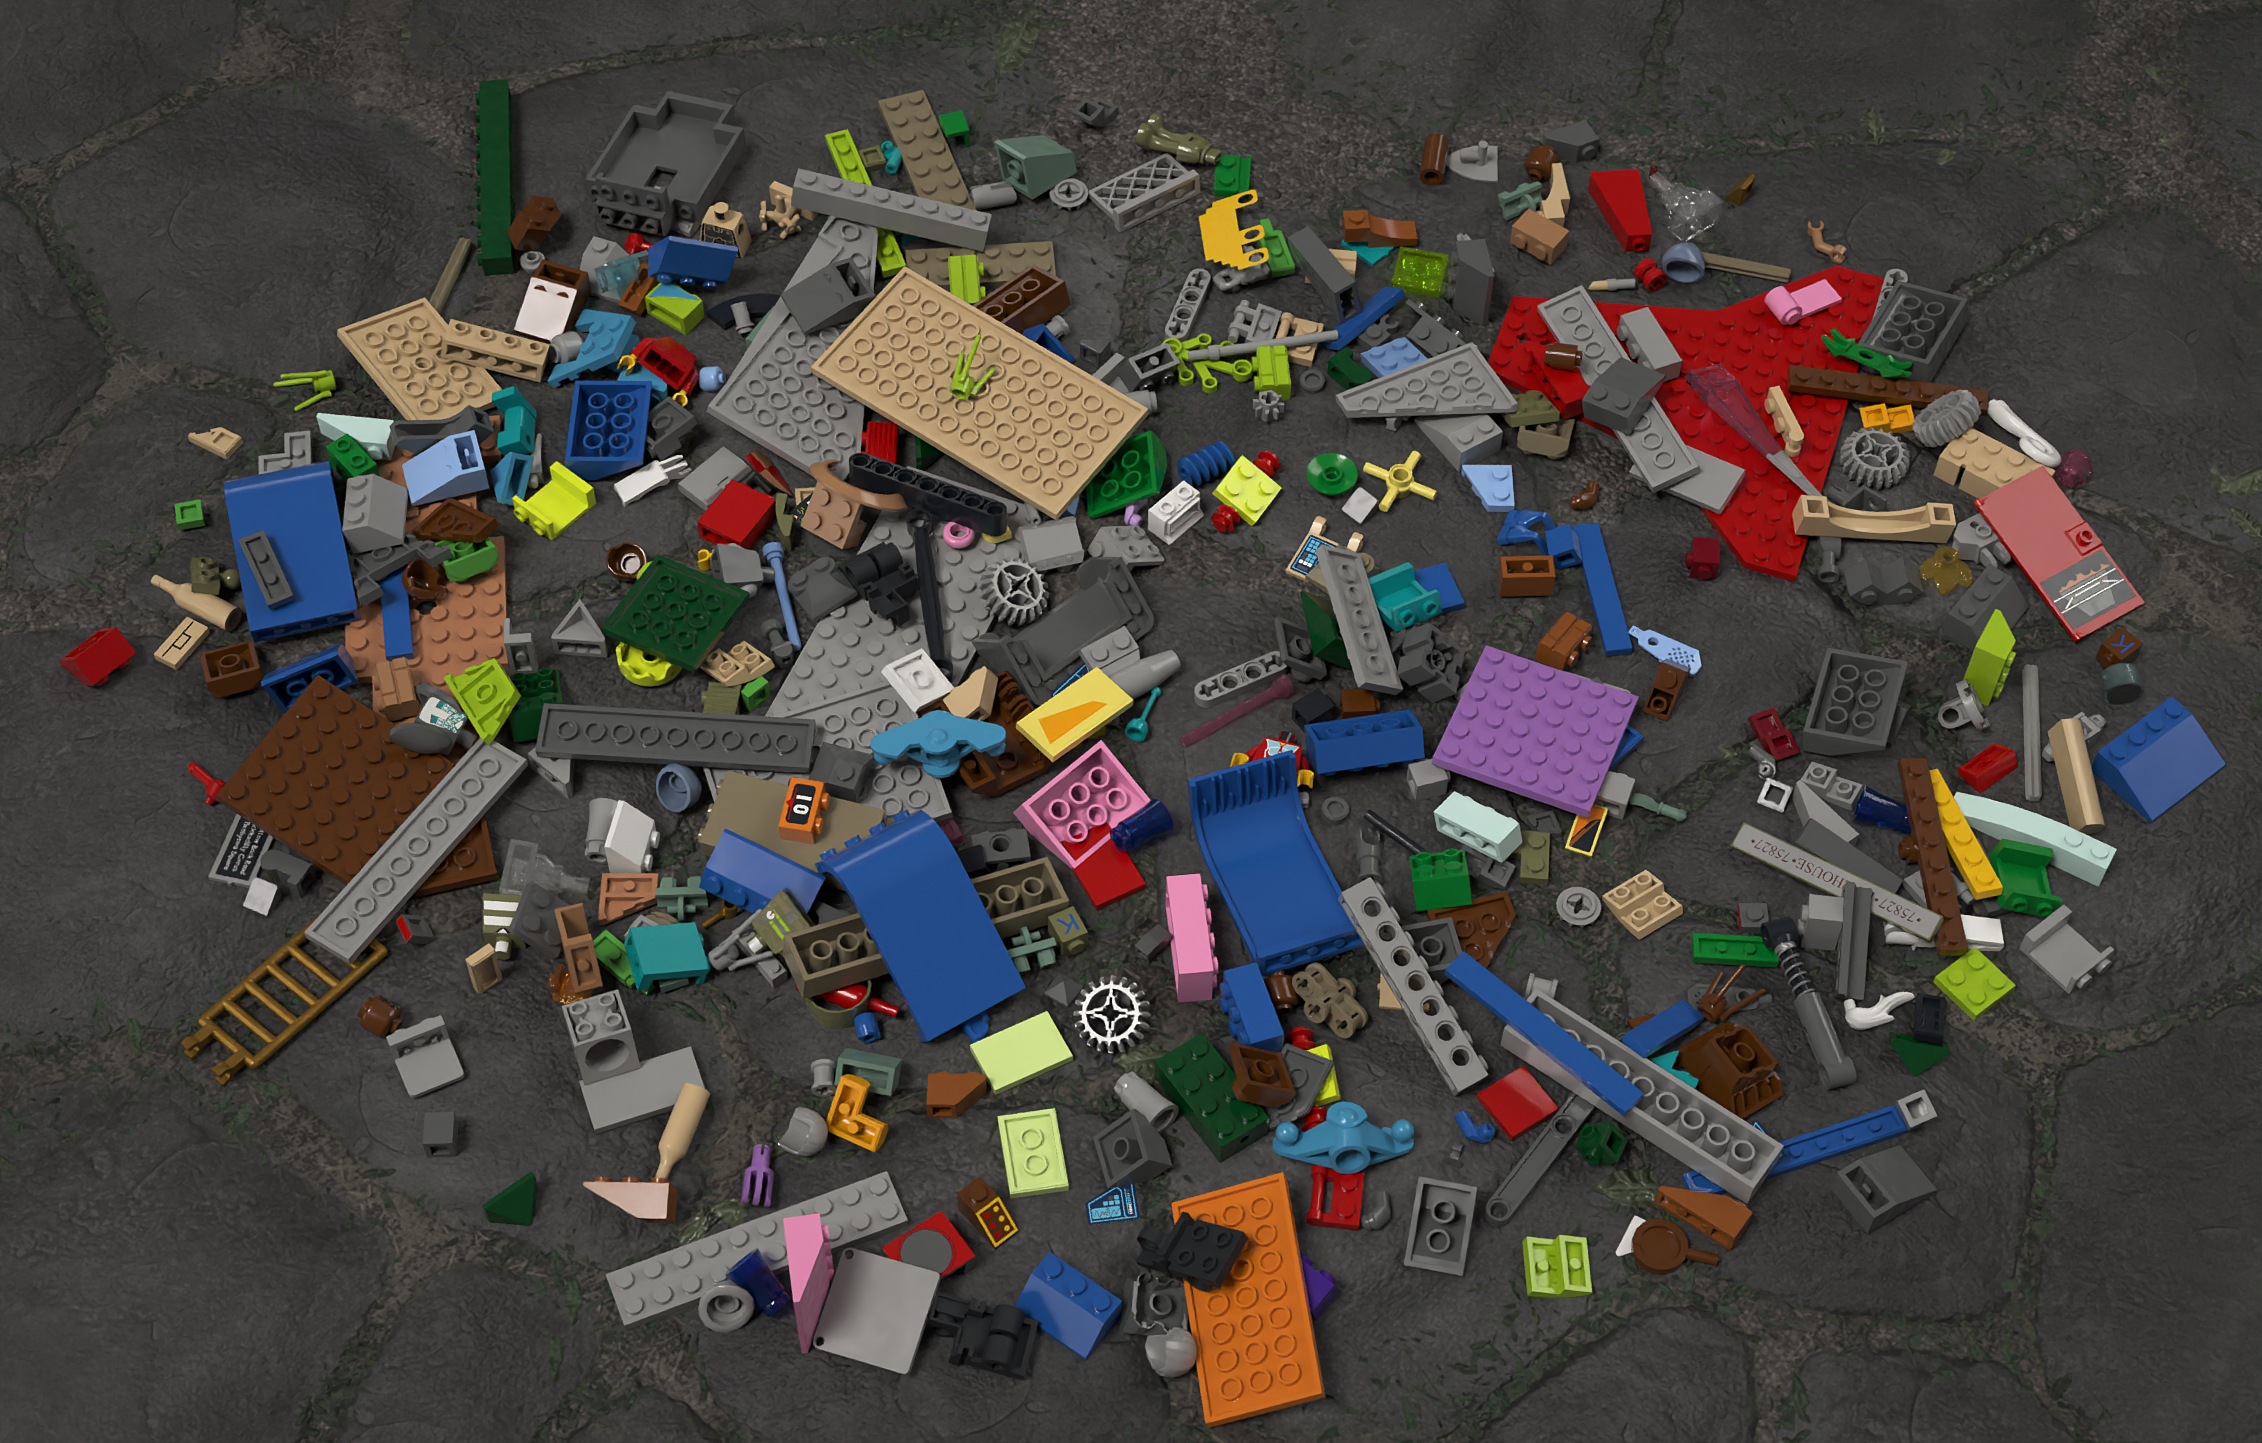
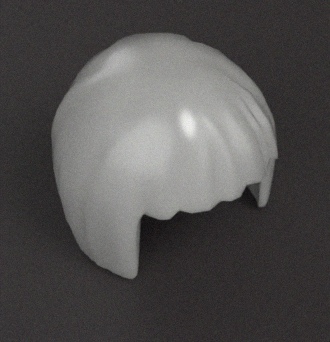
M798 1107L791 1118L788 1131L778 1141L777 1145L797 1156L806 1157L814 1155L821 1151L826 1143L828 1136L827 1124L824 1118L817 1112L808 1108Z
M1180 1327L1172 1328L1165 1335L1147 1336L1146 1354L1152 1368L1160 1376L1174 1378L1187 1373L1194 1365L1197 1357V1345L1193 1336L1187 1330Z

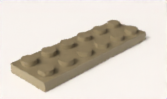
M1052 241L985 245L983 252L965 247L905 250L907 268L946 291H950L949 256L978 255V262H983L984 277H979L980 286H985V289L999 288L1032 264L1056 276Z

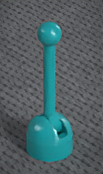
M1159 687L1151 690V697L1141 717L1138 719L1134 718L1128 723L1125 734L1131 740L1141 742L1145 739L1148 733V724L1145 719L1156 697L1161 695Z

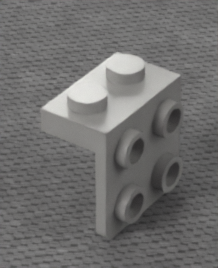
M1135 525L1101 527L1087 549L1092 557H1122L1129 571L1134 566L1161 565L1164 561V557L1160 554L1159 549L1153 545L1146 536L1145 531Z
M441 1015L435 1018L424 1019L417 1025L407 1029H399L386 1037L394 1061L411 1098H417L463 1079V1069L449 1039Z

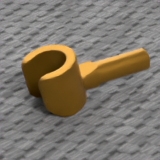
M723 899L721 910L702 922V927L706 929L722 918L734 919L737 915L738 906L735 905L733 908H729L732 903Z

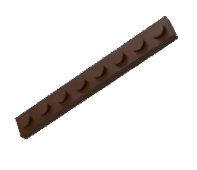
M1789 365L1787 370L1788 391L1903 406L1911 404V407L1926 408L1935 399H1939L1951 391L1956 392L1962 389L1968 390L1976 397L1981 407V416H1986L1988 413L1987 390L1796 365Z
M1900 758L1897 766L1927 908L1944 918L1934 937L1937 955H1966L1968 946L1927 758Z

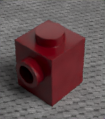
M1693 537L1690 551L1686 552L1685 567H1690V578L1716 579L1720 565L1719 539Z

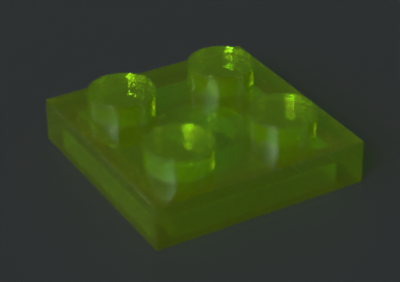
M1400 246L1391 287L1402 288L1405 292L1440 297L1449 255Z

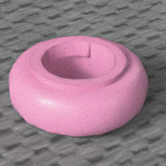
M949 522L944 527L942 535L948 546L960 549L969 546L973 542L975 532L968 527ZM958 531L965 533L961 537H955L952 534Z

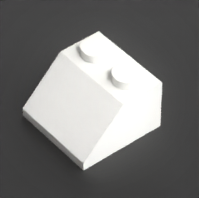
M621 800L618 801L604 846L610 873H646V871L651 870L653 862L651 853L653 848L658 847L660 833L656 832L653 819Z

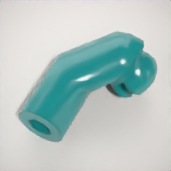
M885 141L881 145L884 157L888 161L885 170L890 174H894L902 161L901 151L891 141Z

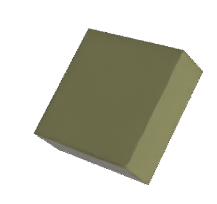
M880 145L858 150L867 173L885 168L887 161Z

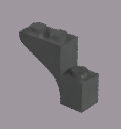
M470 405L458 414L446 419L398 420L389 426L394 444L400 449L408 450L417 455L451 435L475 430L478 445H480L494 432L488 413Z

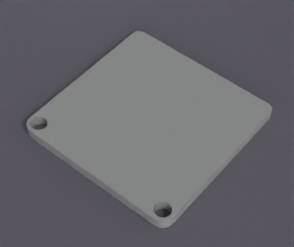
M846 1248L841 1255L813 1338L814 1347L835 1355L908 1375L932 1308L941 1275L935 1271L858 1249ZM852 1251L854 1254L851 1259H847V1253ZM820 1338L824 1339L822 1346L817 1345V1341Z

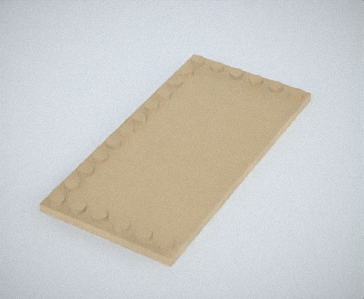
M905 266L811 366V372L1056 521L1149 415V410L1145 406ZM980 334L981 340L968 374L974 378V384L976 385L991 368H995L996 371L978 390L975 397L969 396L967 400H961L950 393L949 387L953 381L959 353H964L961 374L975 338Z

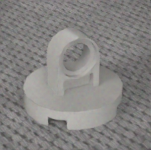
M1965 679L1956 683L1960 696L1944 703L1940 707L1938 719L1941 725L1946 728H1955L1972 720L1978 731L1990 727L1988 718L1983 719L1981 714L1984 711L1983 705L1973 686H1969V680ZM1946 709H1955L1959 714L1957 720L1953 722L1946 721L1943 718V712Z

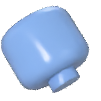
M718 366L703 367L699 372V385L705 392L720 391L726 383V375Z

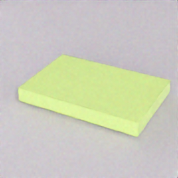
M1048 1011L970 1045V1050L983 1074H986V1079L995 1095L1073 1061V1055Z
M1055 1108L997 1116L1010 1199L1069 1190Z

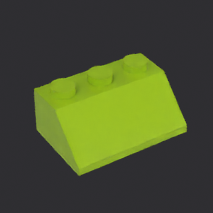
M1995 609L1978 640L1963 679L1969 680V686H1973L1981 703L1989 706L1993 697L1999 698L2005 685L2003 683L2010 672V666L2016 656V653L2012 651L2016 640L2002 612L1998 609Z

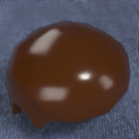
M626 541L616 547H610L605 558L607 568L616 579L625 582L636 580L638 572L648 562L646 552L639 545Z
M413 560L403 572L402 585L411 597L418 600H432L442 588V584H438L440 572L423 560Z

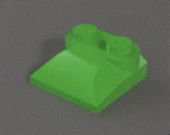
M489 538L484 539L481 543L448 540L435 543L437 547L441 548L445 545L450 548L453 557L440 564L445 569L447 578L457 583L464 582L469 577L478 573L491 571L498 562L496 547Z

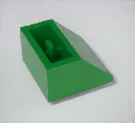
M1447 849L1439 853L1421 852L1415 856H1409L1416 911L1472 905L1465 849Z

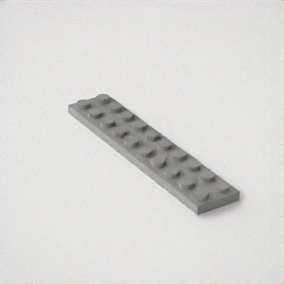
M1582 285L1537 305L1540 316L1556 341L1564 344L1578 345V351H1583L1581 366L1576 367L1580 369L1582 378L1587 385L1591 386L1620 357L1631 361ZM1655 397L1630 435L1613 429L1652 493L1699 472V465Z
M480 738L304 932L306 938L351 965L528 766L527 760L494 740L490 745H487Z
M885 1171L606 1274L625 1330L699 1304L703 1294L719 1282L726 1280L735 1281L744 1287L789 1270L783 1218L820 1213L821 1224H828L832 1254L908 1226V1219L888 1172Z

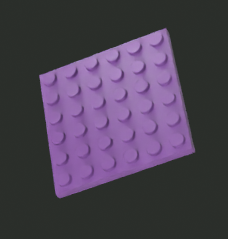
M1486 645L1435 751L1432 764L1588 818L1636 708L1639 696Z

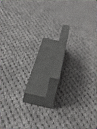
M1846 881L1842 887L1841 897L1844 898L1843 924L1838 938L1834 999L1863 1001L1872 888L1855 887V882Z

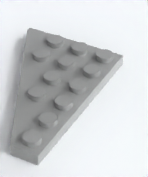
M1473 342L1336 395V402L1347 418L1518 411L1517 401Z

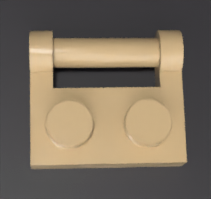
M1285 312L1280 316V327L1276 338L1287 337L1289 329L1296 330L1294 336L1323 332L1324 324L1295 318L1291 313ZM1319 343L1290 347V349H1287L1288 362L1311 367Z

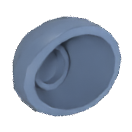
M1687 242L1678 243L1670 247L1662 256L1663 271L1672 280L1680 283H1694L1703 278L1705 271L1704 257L1696 245Z
M673 763L668 764L659 772L656 780V792L664 808L672 812H681L690 808L699 800L702 784L697 774L691 768Z

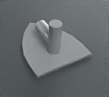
M1480 141L1478 146L1463 148L1451 153L1446 159L1445 166L1454 173L1473 181L1497 183L1498 148L1497 146H1489L1486 141Z

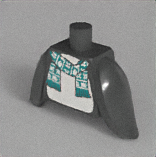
M422 682L415 687L416 698L422 709L414 723L397 725L390 730L391 742L422 754L440 752L447 755L450 754L455 743L470 750L477 737L476 734L463 729L468 716L460 710L456 701L446 692L426 682Z

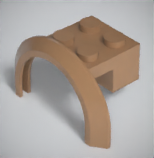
M836 459L813 463L809 470L811 475L817 480V484L800 526L841 549L858 546L867 524L859 519L864 505L886 511H902L908 508L903 496L898 493L891 495L876 494L854 487L837 478L830 472L836 470L832 466L838 464L839 461Z

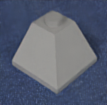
M594 236L583 253L580 270L588 272L591 287L590 295L619 303L640 264L617 243Z

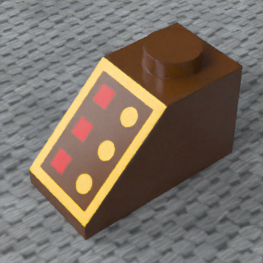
M981 1176L957 1193L958 1210L995 1250L1018 1233V1229L1001 1199Z

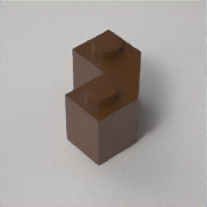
M532 196L524 210L519 211L507 231L516 250L537 252L542 243L549 237L561 217L554 199Z

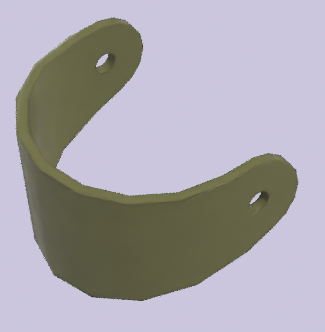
M870 979L864 981L868 988L866 996L860 1003L849 1009L841 1011L826 1010L817 1006L810 997L804 1000L810 1014L819 1024L827 1028L840 1030L855 1026L854 1018L862 1013H870L871 1011L867 1010L871 994L873 995Z

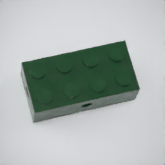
M1203 1033L1155 1060L1154 1078L1173 1103L1178 1106L1179 1111L1219 1163L1268 1135L1269 1117L1259 1104L1242 1102L1235 1097L1231 1085L1236 1075Z

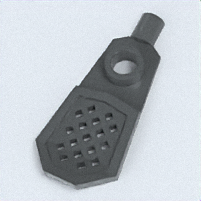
M1696 983L1686 993L1688 1004L1698 1011V1002L1706 994L1711 984ZM1718 985L1714 993H1717L1723 985ZM1730 987L1723 995L1727 1001L1725 1008L1728 1009L1741 1001L1739 996L1748 997L1756 991L1752 988ZM1771 993L1762 994L1734 1013L1756 1010L1758 1005L1772 1004Z

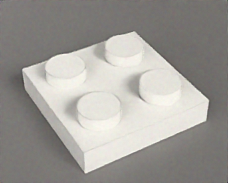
M922 648L886 665L881 671L914 713L944 699L954 688Z

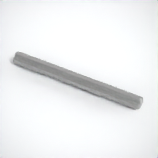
M2027 664L2022 670L2025 798L2029 802H2038L2042 796L2038 667Z

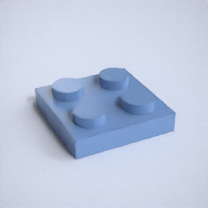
M1405 337L1395 339L1390 343L1373 347L1361 353V362L1378 378L1428 359Z

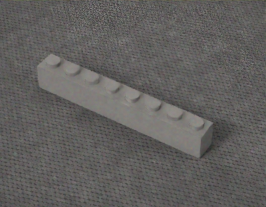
M799 168L793 185L791 199L792 207L982 252L992 215Z

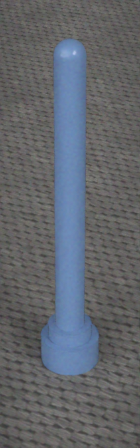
M771 542L762 548L764 560L774 568V580L788 638L793 643L794 651L797 652L801 649V642L781 564L785 554L781 543Z

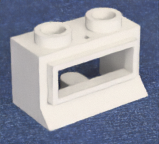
M1183 480L1148 510V530L1168 545L1173 543L1204 516L1200 509V492Z

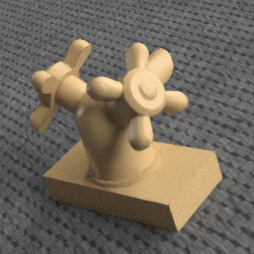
M774 181L770 185L769 190L771 204L776 205L774 211H766V201H762L759 218L763 231H767V221H775L784 229L780 237L785 239L788 234L795 231L801 232V227L796 224L800 220V216L813 221L818 213L792 207L793 188Z

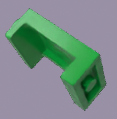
M2003 838L1989 854L1990 864L2003 886L2002 895L1997 896L2000 908L2048 917L2060 907L2062 898L2051 895L2045 868L2054 858L2052 848Z

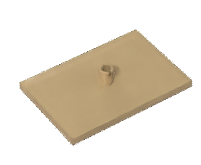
M426 298L337 330L339 339L406 420L446 419L458 414L468 405L482 411L496 406L492 402V393L502 389L485 368L441 357L443 338L448 324Z

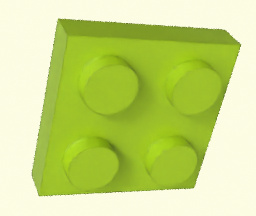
M1976 947L1935 976L1933 981L1973 1021L2012 993L2016 986Z

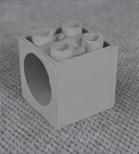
M618 989L562 1006L584 1085L641 1068L632 1030Z

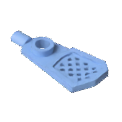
M1634 625L1628 631L1630 635L1638 639V645L1659 659V662L1667 658L1692 669L1689 677H1695L1700 671L1702 665L1699 650L1652 630L1643 631ZM1649 642H1655L1657 645L1652 646Z

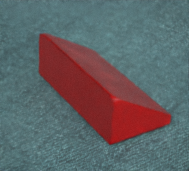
M1994 743L1958 768L1957 774L1973 789L1982 793L2018 767L2015 751Z

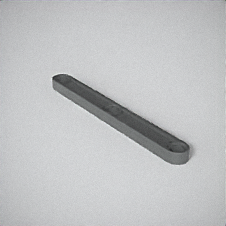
M1625 1032L1617 1035L1615 1039L1622 1042ZM1574 1092L1570 1095L1488 1201L1485 1209V1219L1491 1226L1503 1227L1511 1221L1597 1109L1596 1106ZM1559 1123H1566L1570 1126L1571 1132L1561 1134L1556 1130L1555 1126ZM1500 1206L1506 1210L1507 1215L1503 1218H1496L1491 1214L1490 1210L1493 1207Z

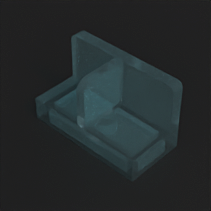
M645 250L615 259L594 269L602 292L618 289L638 280L639 260L648 256V251Z

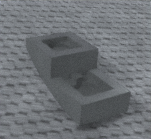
M1463 845L1461 850L1465 849L1469 879L1486 886L1504 889L1515 865L1506 860L1501 863Z

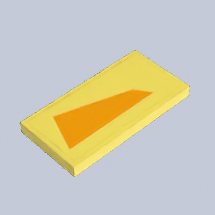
M1096 667L1018 721L1016 729L1047 758L1054 762L1132 707L1134 700Z

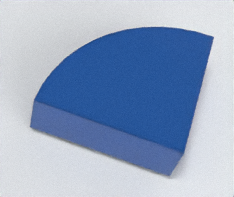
M986 1010L960 1024L961 1029L972 1044L986 1038L988 1034L989 1021Z

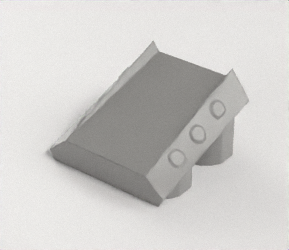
M1070 516L1060 518L1057 521L1041 522L1039 525L1031 524L1018 527L1025 561L1029 560L1031 568L1037 566V574H1045L1049 569L1054 568L1062 573L1070 572L1075 564L1083 563L1084 550L1082 549L1075 517Z

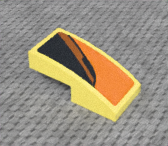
M1594 804L1588 818L1577 814L1565 850L1592 858L1609 808Z

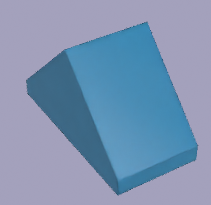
M509 452L490 471L497 502L513 505L512 498L515 495L524 500L534 460L533 456Z

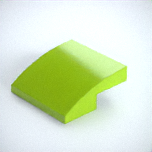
M1558 1235L1555 1240L1526 1237L1522 1241L1527 1296L1547 1298L1578 1297L1592 1293L1586 1238Z

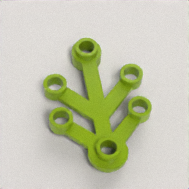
M1203 333L1198 335L1197 338L1180 342L1175 338H1168L1162 343L1168 342L1180 361V365L1176 370L1179 373V383L1182 386H1190L1194 381V373L1187 369L1183 360L1193 364L1202 380V390L1208 394L1214 393L1217 390V380L1211 376L1207 367L1231 374L1240 383H1245L1252 377L1253 367L1247 360H1238L1234 364L1220 360L1209 361V359L1189 361V350L1194 348L1199 350L1207 349V346L1211 345L1212 339L1208 334ZM1223 341L1218 347L1234 345V343ZM1233 355L1223 356V357H1225V358H1230V357H1232Z

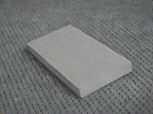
M1686 445L1699 465V472L1661 490L1721 514L1746 475L1745 469ZM1634 464L1629 471L1630 477L1646 483Z
M691 1046L639 1062L641 1068L586 1085H584L583 1080L579 1081L595 1134L672 1111L683 1083H691L705 1089Z

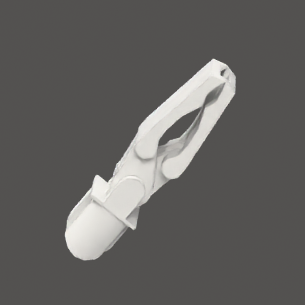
M1961 915L1968 951L1974 947L1979 951H2000L2004 947L2000 919ZM1883 921L1886 944L1912 945V950H1915L1916 947H1935L1934 938L1929 943Z

